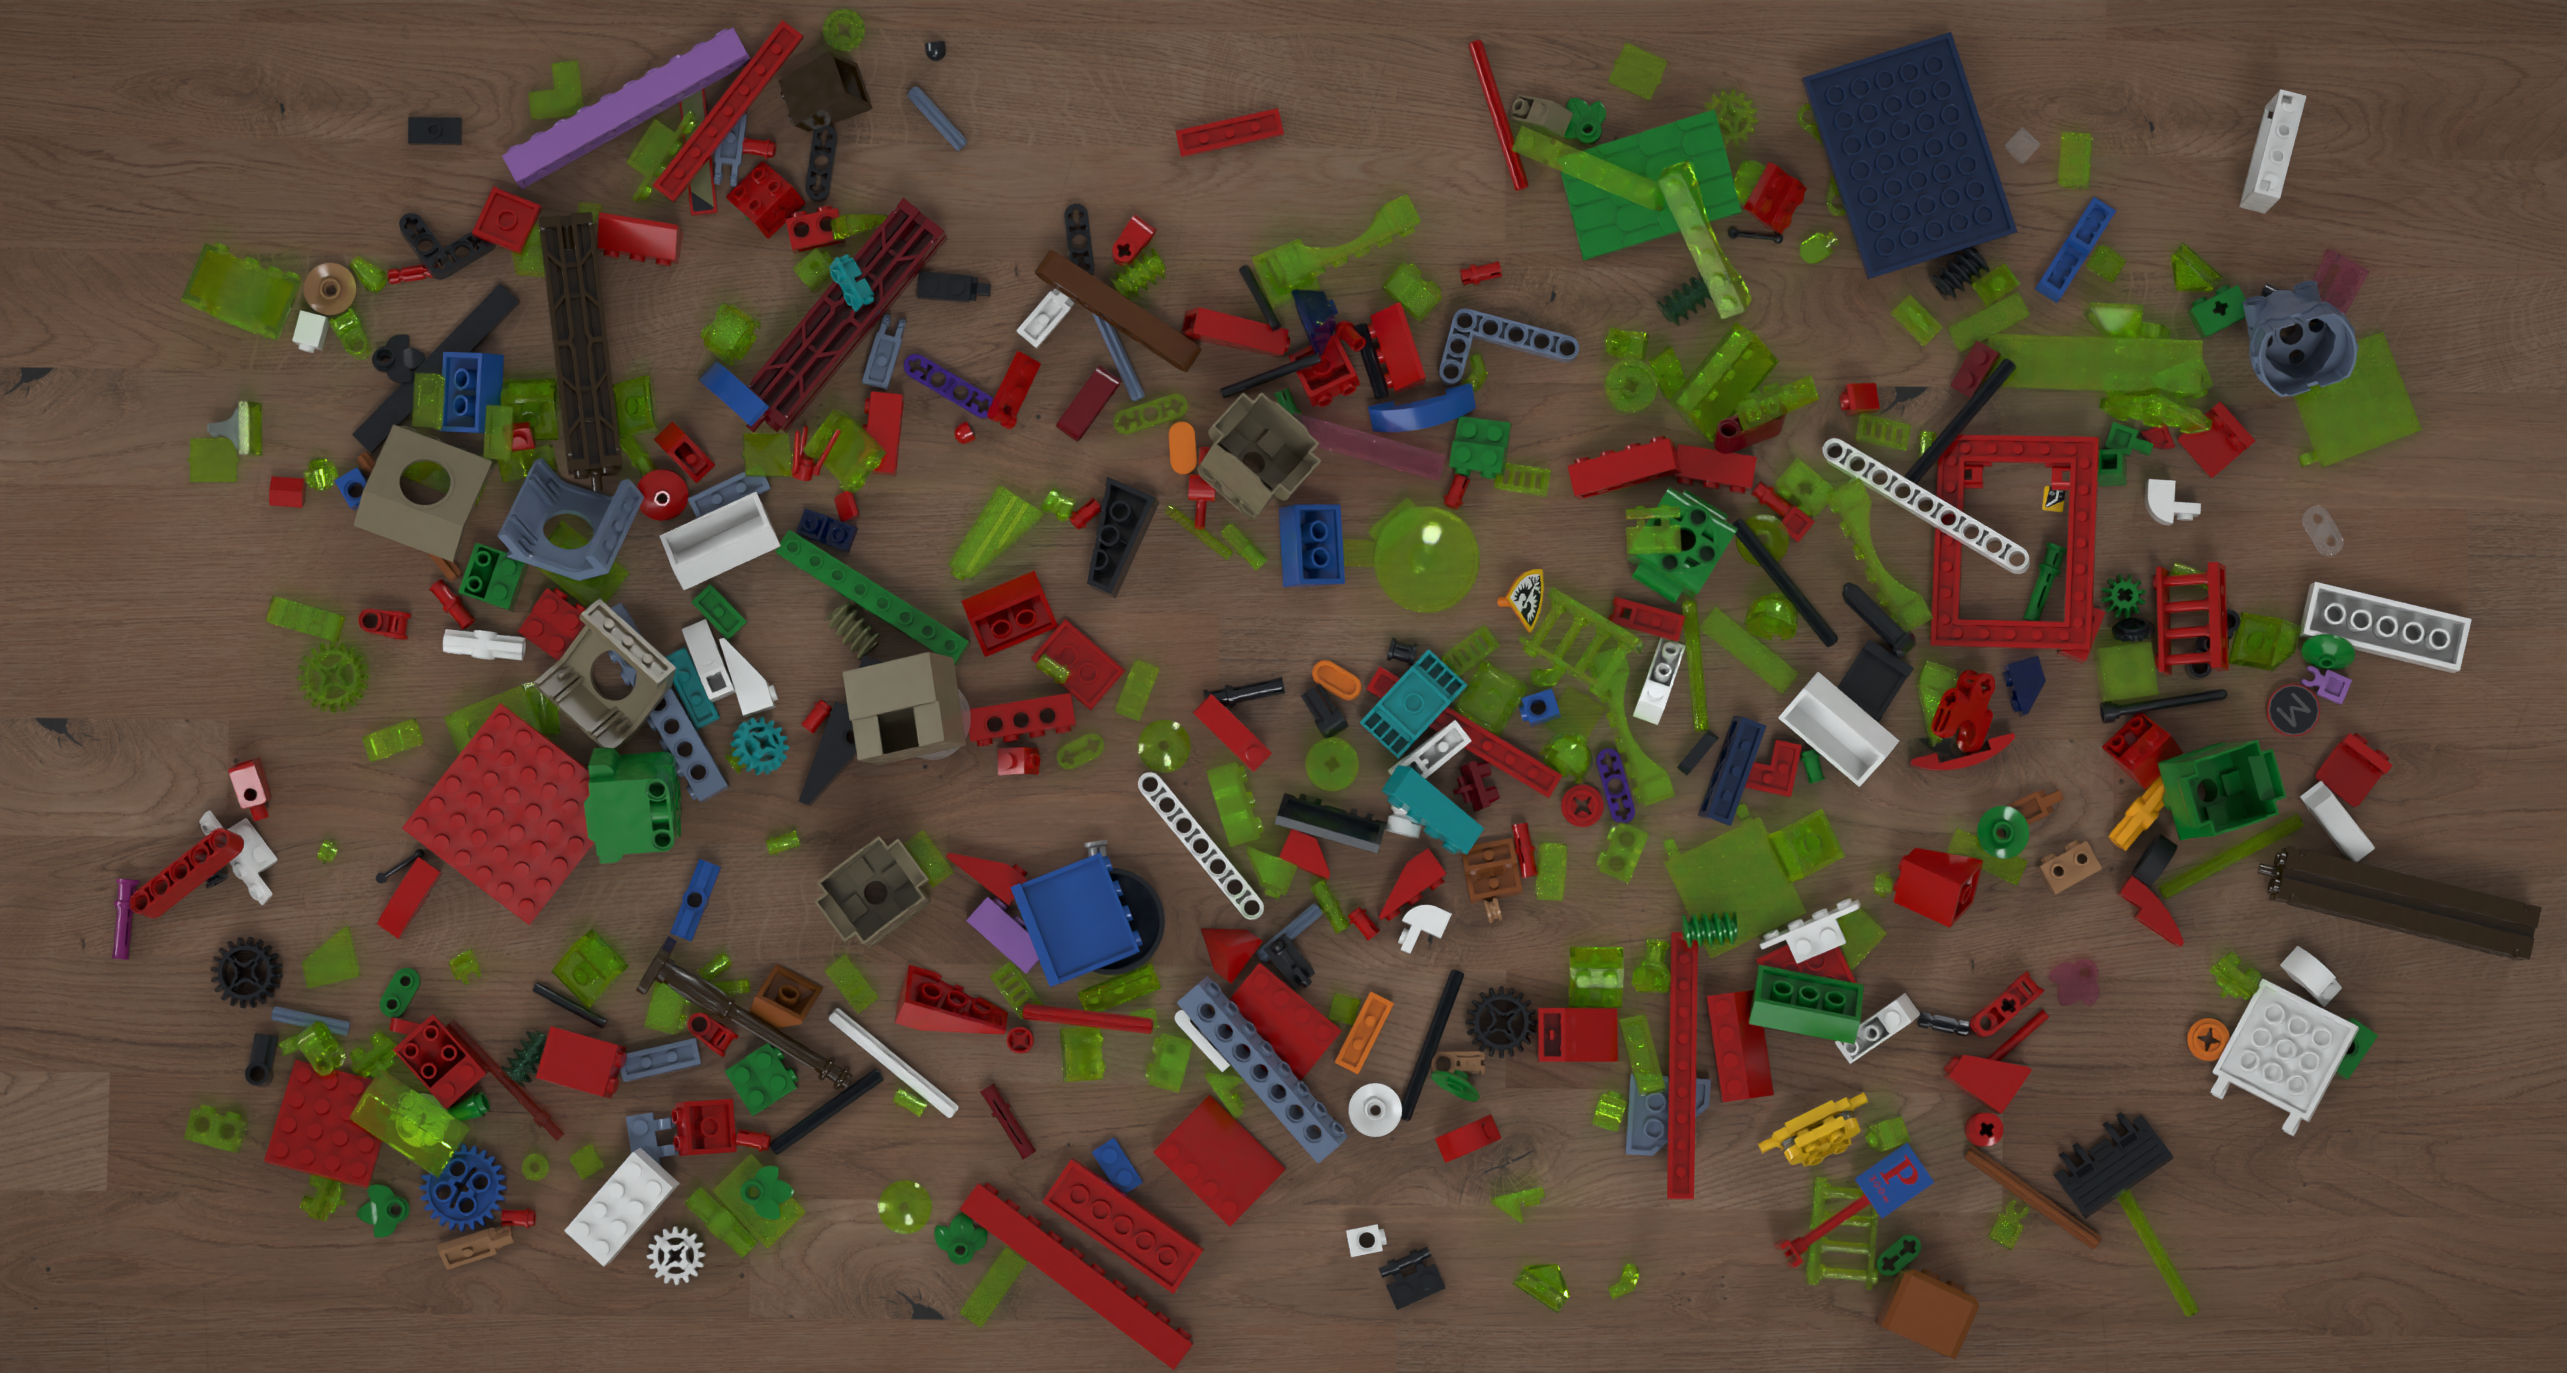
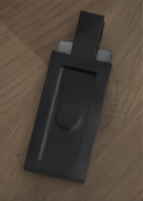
M919 271L917 299L970 303V301H976L977 296H991V284L978 283V277Z

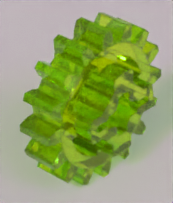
M1732 89L1730 95H1726V92L1721 90L1719 98L1714 94L1711 95L1712 104L1709 102L1704 104L1708 111L1714 110L1720 104L1721 112L1717 115L1719 127L1727 131L1728 134L1721 133L1726 148L1731 141L1735 147L1739 145V139L1746 143L1748 141L1746 133L1753 135L1755 132L1751 125L1758 124V119L1752 118L1758 112L1757 109L1750 108L1753 100L1745 101L1744 92L1739 97L1735 96V89ZM1731 102L1739 104L1742 108L1738 109ZM1726 111L1731 117H1736L1734 118L1733 126L1728 120H1723L1726 116ZM1747 120L1745 128L1739 132V123Z

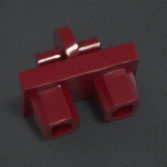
M1475 760L1459 767L1462 777L1456 778L1459 788L1453 790L1454 796L1462 794L1464 803L1471 802L1474 812L1490 807L1491 803L1500 799L1497 788L1492 786L1485 789L1482 779L1491 776L1488 762L1476 763Z

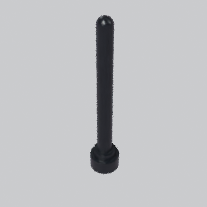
M2219 689L2124 705L2113 704L2112 701L2100 703V714L2103 724L2115 722V719H2120V716L2223 700L2228 694L2226 690Z

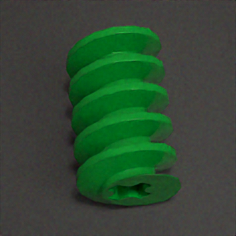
M1736 911L1733 912L1731 919L1727 912H1723L1721 920L1716 912L1712 913L1710 920L1706 913H1702L1700 921H1698L1695 914H1691L1689 922L1685 915H1682V935L1688 948L1692 947L1693 940H1696L1699 947H1702L1704 939H1707L1709 945L1713 946L1715 938L1718 939L1721 946L1724 945L1725 938H1728L1731 945H1734L1738 936Z

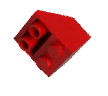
M2137 713L2102 746V749L2145 790L2160 776L2158 762L2183 754V751L2173 737L2143 713Z

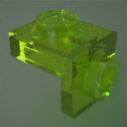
M1610 327L1609 334L1605 338L1606 353L1616 358L1645 361L1649 334L1623 331Z

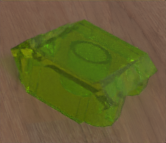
M1482 661L1454 710L1495 735L1500 736L1528 687L1524 682L1515 679L1491 663Z

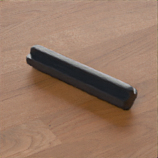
M1357 324L1353 328L1366 340V344L1360 352L1375 399L1386 398L1389 392L1367 324Z

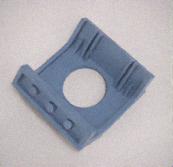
M541 458L534 460L498 537L509 549L506 557L578 581L607 574L614 563L644 496L630 479L620 482L614 496H606L568 484L561 480L544 459ZM573 514L585 519L590 524L593 530V537L588 544L581 548L563 549L547 540L543 527L550 518L556 515Z

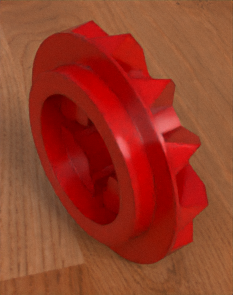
M1577 785L1570 788L1561 801L1563 816L1567 822L1576 827H1589L1595 824L1602 816L1604 809L1600 793L1588 785ZM1575 797L1583 802L1590 797L1587 808L1591 815L1584 811L1575 815L1574 813L1578 806L1573 798Z

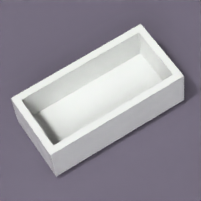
M757 492L660 535L671 567L683 590L781 546Z
M1819 672L1814 675L1778 717L1859 787L1899 742L1896 737Z
M639 1148L632 1152L564 1231L604 1267L613 1261L680 1183L643 1149Z

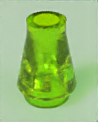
M361 256L354 258L349 265L368 292L371 291L376 294L388 283L386 272L364 260Z

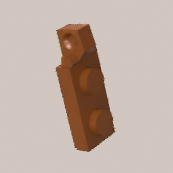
M2041 790L2006 806L2018 810L2025 817L2029 825L2054 812L2052 805L2064 800L2060 790L2046 795L2044 790ZM1998 829L1999 837H2004V831Z

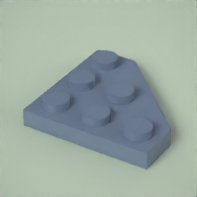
M1630 1074L1625 1154L1653 1156L1668 1142L1669 1076ZM1696 1078L1695 1118L1709 1107L1711 1079Z

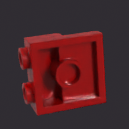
M1768 162L1743 208L1766 228L1782 234L1784 229L1790 226L1792 215L1797 206L1803 203L1807 188L1796 178L1786 174L1780 167Z
M1336 334L1288 356L1290 362L1317 352L1321 356V363L1296 372L1312 407L1316 405L1325 407L1332 402L1333 397L1340 394L1343 396L1351 395L1356 391V387L1360 385L1358 376Z
M555 587L553 591L548 588L544 591L533 606V611L517 632L559 661L584 628L585 624L580 620V614L586 609L578 603L574 607L566 602L568 596Z
M733 1099L675 1103L676 1108H673L671 1118L672 1122L677 1124L678 1135L674 1136L673 1145L674 1149L679 1151V1156L737 1152Z

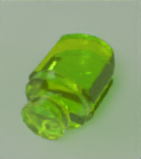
M1832 230L1827 233V237L1821 232L1802 242L1800 245V255L1806 263L1810 265L1817 264L1834 252L1831 246H1837L1840 243Z

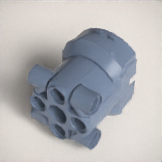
M2310 280L2298 283L2294 286V291L2277 290L2267 297L2255 296L2242 302L2248 325L2251 366L2258 379L2280 397H2291L2310 391V386L2319 384L2321 387L2350 377L2356 363L2357 351L2359 350L2358 342L2356 343L2355 338L2356 332L2344 313L2327 301L2321 302L2316 281ZM2312 319H2319L2316 325L2309 326V322ZM2297 323L2293 334L2285 337L2280 336L2282 328ZM2299 349L2297 356L2289 358V354L2293 350Z

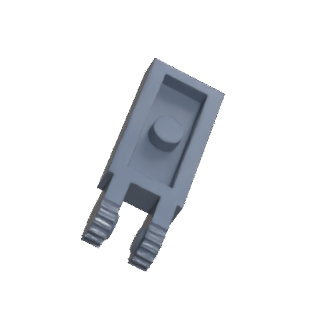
M747 113L743 115L715 151L714 184L721 185L723 165L732 166L730 185L736 187L738 184L739 166L741 167L743 158L742 143L746 134L748 119Z
M885 313L880 330L876 333L862 384L888 391L903 342L902 337L907 320L901 318L897 324L895 337L889 336L886 333L891 323V315Z

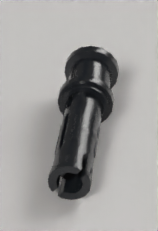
M1279 677L1232 687V685L1229 686L1228 684L1222 689L1212 691L1204 689L1203 694L1204 699L1212 694L1225 707L1234 708L1236 703L1285 694L1283 679Z

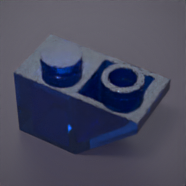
M2038 656L2007 664L2005 666L2006 671L2002 672L2006 687H2011L2013 697H2010L2014 713L2018 712L2020 717L2026 716L2029 713L2046 682Z

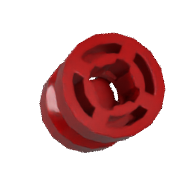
M1024 1027L1013 1028L1007 1035V1046L1015 1053H1027L1034 1045L1033 1034Z

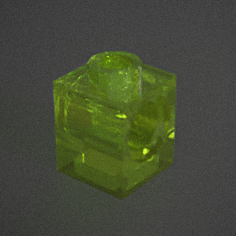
M1608 1090L1607 1095L1601 1093L1591 1124L1617 1133L1627 1102L1622 1100L1623 1095Z

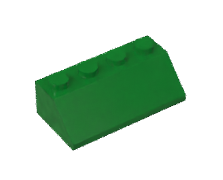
M1759 965L1752 997L1749 1024L1855 1044L1861 1022L1864 985Z

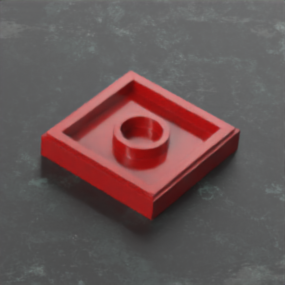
M493 186L472 231V235L521 255L543 209L542 205Z

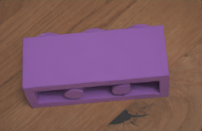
M987 897L966 921L1024 973L1028 974L1039 962L1029 933L1024 929L1026 927L1024 921L1017 915L1011 918L1005 912L1008 907L997 897L993 900Z

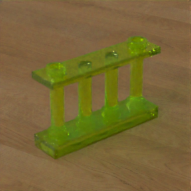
M1552 587L1547 594V597L1552 602V609L1531 641L1520 636L1518 641L1523 646L1522 651L1534 659L1538 655L1590 686L1588 690L1597 697L1602 698L1605 695L1611 699L1613 693L1606 685L1626 654H1630L1631 651L1640 654L1645 647L1644 643L1640 638ZM1567 611L1574 616V622L1554 653L1551 654L1540 646L1559 616ZM1589 624L1596 629V635L1574 668L1562 659L1581 629ZM1611 637L1618 642V648L1596 681L1584 674L1603 642Z
M1814 1177L1810 1231L1835 1215L1825 1210V1199L1830 1200V1197L1857 1200L1863 1195L1862 1190L1831 1187V1184L1827 1183V1178ZM1872 1205L1870 1217L1853 1215L1840 1224L1868 1227V1244L1827 1240V1237H1821L1808 1247L1806 1284L1819 1285V1280L1834 1278L1865 1281L1864 1289L1872 1290V1285H1877L1878 1269H1874L1878 1214ZM1834 1251L1867 1254L1866 1271L1825 1267V1264H1820L1821 1253Z

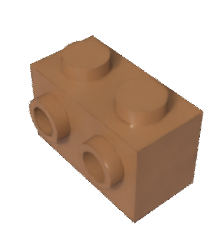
M2077 839L2064 846L2066 852L2056 856L2055 852L2041 859L2043 864L2037 867L2052 895L2063 891L2102 869L2087 841L2080 844Z

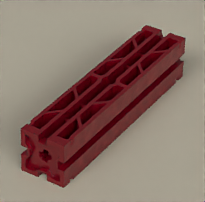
M904 197L897 204L896 209L887 216L853 257L862 273L861 276L854 279L856 282L864 278L866 279L874 293V301L868 305L863 304L855 312L852 306L846 303L843 296L844 292L839 283L833 281L754 376L751 383L747 385L769 407L752 426L746 425L750 431L754 433L764 421L777 433L780 429L785 433L789 431L793 423L798 420L885 313L917 277L919 271L936 254L938 248L946 242L948 238L941 227L922 214L920 210Z

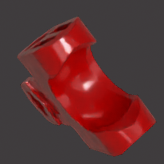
M1969 669L1962 672L1957 681L1956 688H1950L1943 694L1931 723L1932 732L1940 738L1952 737L1959 727V734L1956 739L1957 746L1967 754L1978 752L1983 745L1993 718V712L1987 706L1995 690L1994 677L1984 672L1978 675L1976 671Z

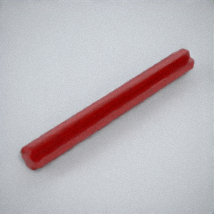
M1025 1004L1023 1008V1018L1026 1020L1151 1034L1154 1027V1021L1151 1018L1035 1004Z

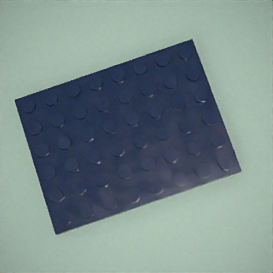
M1951 32L1801 79L1868 280L2017 233Z

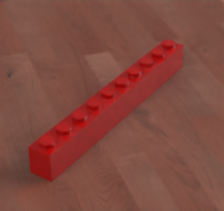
M988 1182L984 1186L981 1183L977 1184L959 1208L962 1212L1174 1370L1194 1344L1190 1341L1192 1335L1181 1327L1175 1330L1168 1324L1171 1321L1160 1311H1157L1156 1314L1147 1309L1148 1302L1137 1294L1134 1298L1125 1292L1128 1287L1116 1278L1111 1282L1104 1276L1106 1273L1104 1269L1094 1262L1091 1266L1082 1260L1085 1256L1073 1246L1070 1250L1061 1244L1063 1239L1052 1230L1047 1234L1039 1228L1042 1223L1029 1214L1026 1218L1018 1211L1021 1207L1009 1198L1006 1201L997 1196L999 1191Z

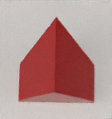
M1200 928L1214 972L1230 984H1232L1263 942L1247 929Z

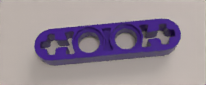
M912 354L905 359L904 370L910 378L976 417L988 419V411L984 410L982 413H979V406L973 402L971 407L966 405L970 403L975 392L979 394L975 399L981 403L988 400V406L990 407L993 402L991 396L922 355ZM917 360H920V366L927 371L928 366L933 367L928 372L925 381L921 379L925 376L924 373L918 370L914 373L911 372L912 368L909 365L911 361L916 363ZM935 373L945 375L946 382L943 386L935 387L932 385L931 378ZM964 386L968 389L969 395L965 400L960 401L954 397V390L957 387Z

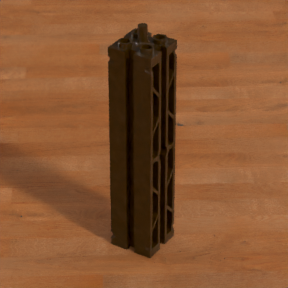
M585 212L567 216L539 217V232L568 475H574L575 479H585L591 476L592 491L600 492L603 491L601 476L617 475V470L622 469V458L592 212Z
M2292 846L2282 848L2280 853H2276L2273 866L2260 863L2257 871L2258 874L2274 877L2270 879L2267 893L2271 894L2270 901L2283 902L2286 905L2500 957L2506 956L2516 961L2530 960L2535 940L2533 938L2535 928L2538 926L2542 909L2539 906L2526 905L2523 902L2313 851H2303Z

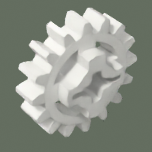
M678 1226L673 1227V1233L671 1234L667 1229H663L664 1237L655 1235L654 1238L657 1244H649L648 1246L654 1250L653 1254L647 1255L648 1259H653L654 1261L649 1268H657L658 1272L655 1277L659 1278L664 1275V1283H669L671 1278L674 1279L675 1285L680 1284V1278H683L688 1283L690 1282V1274L694 1276L699 1275L696 1267H704L705 1265L699 1261L700 1257L706 1256V1253L699 1251V1248L704 1243L695 1242L698 1236L696 1233L688 1236V1228H684L682 1233H679ZM675 1237L684 1239L679 1245H673L668 1240ZM660 1248L664 1252V1261L662 1263L659 1260ZM691 1248L694 1251L693 1263L689 1260V1250ZM683 1249L680 1254L681 1262L676 1260L669 1264L673 1257L671 1251ZM673 1267H680L685 1270V1272L680 1274L670 1273L669 1271Z

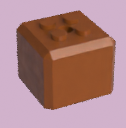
M1910 1268L1899 1271L1875 1324L1941 1355L1956 1360L1979 1309L1976 1297L1963 1292L1965 1287L1949 1280L1946 1281V1284L1939 1281L1940 1275L1927 1269H1922L1921 1272Z

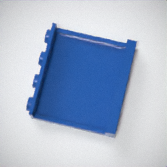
M1101 852L1025 883L1010 887L1050 987L1140 952L1138 946L1143 945L1138 931L1132 932L1129 921L1133 920L1128 905L1122 907L1119 896H1122L1123 893L1118 880L1112 882L1109 872L1113 870L1109 857L1108 855L1103 857Z

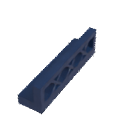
M1733 716L1700 807L1699 817L1712 819L1731 826L1767 727L1766 725L1742 716Z

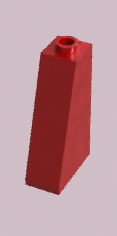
M1201 307L1185 311L1181 334L1191 340L1273 357L1283 356L1284 352L1288 351L1290 345L1289 329L1280 328L1272 331L1269 324Z

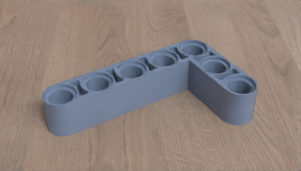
M1463 308L1458 310L1453 317L1439 369V378L1447 386L1457 385L1461 381L1472 339L1563 363H1569L1576 359L1579 352V344L1575 338L1568 335ZM1468 316L1472 320V325L1469 328H1461L1457 323L1458 318ZM1486 323H1493L1497 326L1498 331L1494 335H1487L1483 331V326ZM1511 330L1521 331L1523 339L1519 342L1511 341L1508 336ZM1539 336L1545 337L1549 342V345L1544 349H1539L1534 344V340ZM1455 341H1460L1465 345V351L1456 354L1451 350V344ZM1564 343H1569L1574 347V353L1565 356L1560 352V346ZM1449 366L1455 367L1458 370V376L1454 379L1446 378L1443 373L1445 368Z

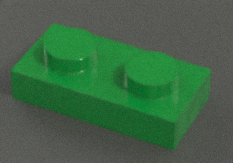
M711 584L691 602L728 641L748 623Z

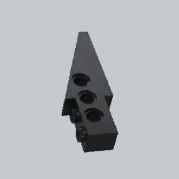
M864 655L859 668L884 662ZM835 701L799 802L812 806L857 757L856 745L848 742V734L853 731V724L849 719L847 702L844 705Z

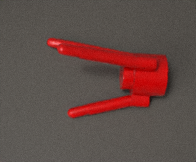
M805 425L803 427L801 444L800 431H795L794 458L791 471L794 478L802 481H811L813 475L819 476L824 461L841 433L840 429L835 431L816 464L812 456L805 454L808 426Z

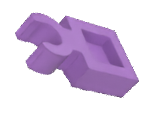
M2308 666L2306 671L2311 672L2314 675L2313 681L2302 679L2300 683L2305 687H2319L2316 695L2342 705L2352 680L2328 669L2323 676L2320 675L2317 668Z

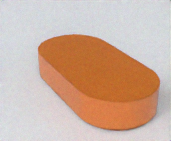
M1177 422L1169 430L1170 463L1172 469L1177 474L1188 475L1197 466L1195 431L1189 423Z
M1329 660L1319 661L1313 667L1312 677L1317 685L1320 684L1325 690L1345 701L1354 700L1359 696L1361 682L1352 673Z

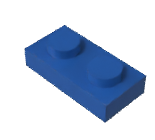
M1112 1138L1092 1152L1113 1186L1126 1194L1143 1183L1115 1138Z

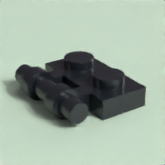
M1428 1247L1418 1251L1417 1249L1409 1251V1255L1396 1261L1395 1259L1389 1260L1387 1265L1378 1268L1382 1278L1391 1274L1394 1276L1395 1282L1386 1285L1397 1310L1445 1289L1436 1265L1432 1264L1426 1268L1423 1265L1422 1260L1431 1257ZM1415 1264L1417 1272L1403 1278L1400 1270Z

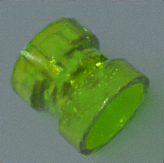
M1054 487L1043 502L1041 510L1046 513L1056 514V519L1064 523L1077 501L1072 497L1065 498L1062 492Z

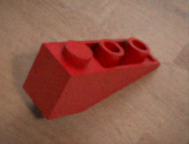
M1429 848L1406 863L1379 915L1380 920L1386 918L1389 922L1401 913L1399 910L1401 906L1406 903L1412 906L1422 899L1421 892L1427 888L1433 891L1445 883L1443 877L1446 876V872Z

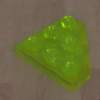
M2154 386L2152 389L2142 391L2134 390L2132 393L2122 395L2114 394L2112 397L2102 398L2099 409L2117 420L2127 421L2129 417L2134 420H2144L2143 425L2164 428L2166 424L2170 427H2181L2180 432L2189 434L2211 430L2212 420L2203 415L2202 411L2190 407L2183 399L2176 398L2168 393L2166 388Z

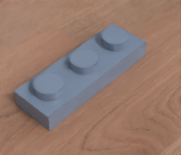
M757 465L688 498V501L696 518H699L754 492H757L759 496L772 489L761 466Z
M697 1038L627 1053L625 1065L623 1068H620L623 1082L702 1065Z

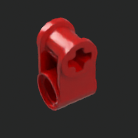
M1135 214L1112 247L1114 262L1121 267L1131 265L1142 249L1151 241L1157 229ZM1119 249H1129V257L1127 255L1119 257Z
M365 609L358 617V624L361 629L369 634L398 640H408L406 635L407 623L412 614L392 610ZM371 614L378 617L377 625L374 628H367L365 626L366 617Z
M698 1012L689 1017L687 1023L689 1031L704 1042L707 1047L724 1058L726 1049L734 1039H738L739 1035L704 1012ZM697 1017H703L707 1021V1028L703 1032H698L693 1027V1021ZM726 1035L723 1041L720 1043V1045H718L722 1037Z

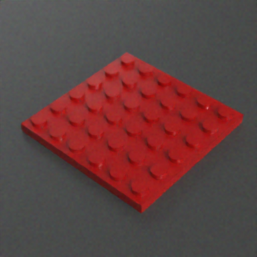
M500 702L405 822L402 829L530 925L594 844L588 838L584 801L590 795L588 785L590 779L589 769Z

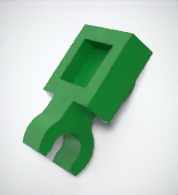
M2113 422L2104 448L2123 449L2125 456L2128 457L2132 450L2149 456L2154 444L2137 439L2138 430Z

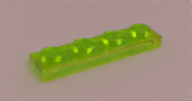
M1717 607L1714 608L1699 627L1702 632L1780 694L1784 693L1799 674Z

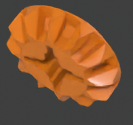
M2212 1018L2197 1021L2191 1026L2187 1034L2188 1048L2195 1057L2203 1061L2219 1059L2230 1040V1035L2225 1025ZM2211 1028V1037L2219 1041V1043L2210 1044L2207 1051H2205V1042L2197 1039V1037L2206 1036Z

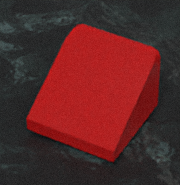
M846 490L834 498L841 522L860 518L852 491Z

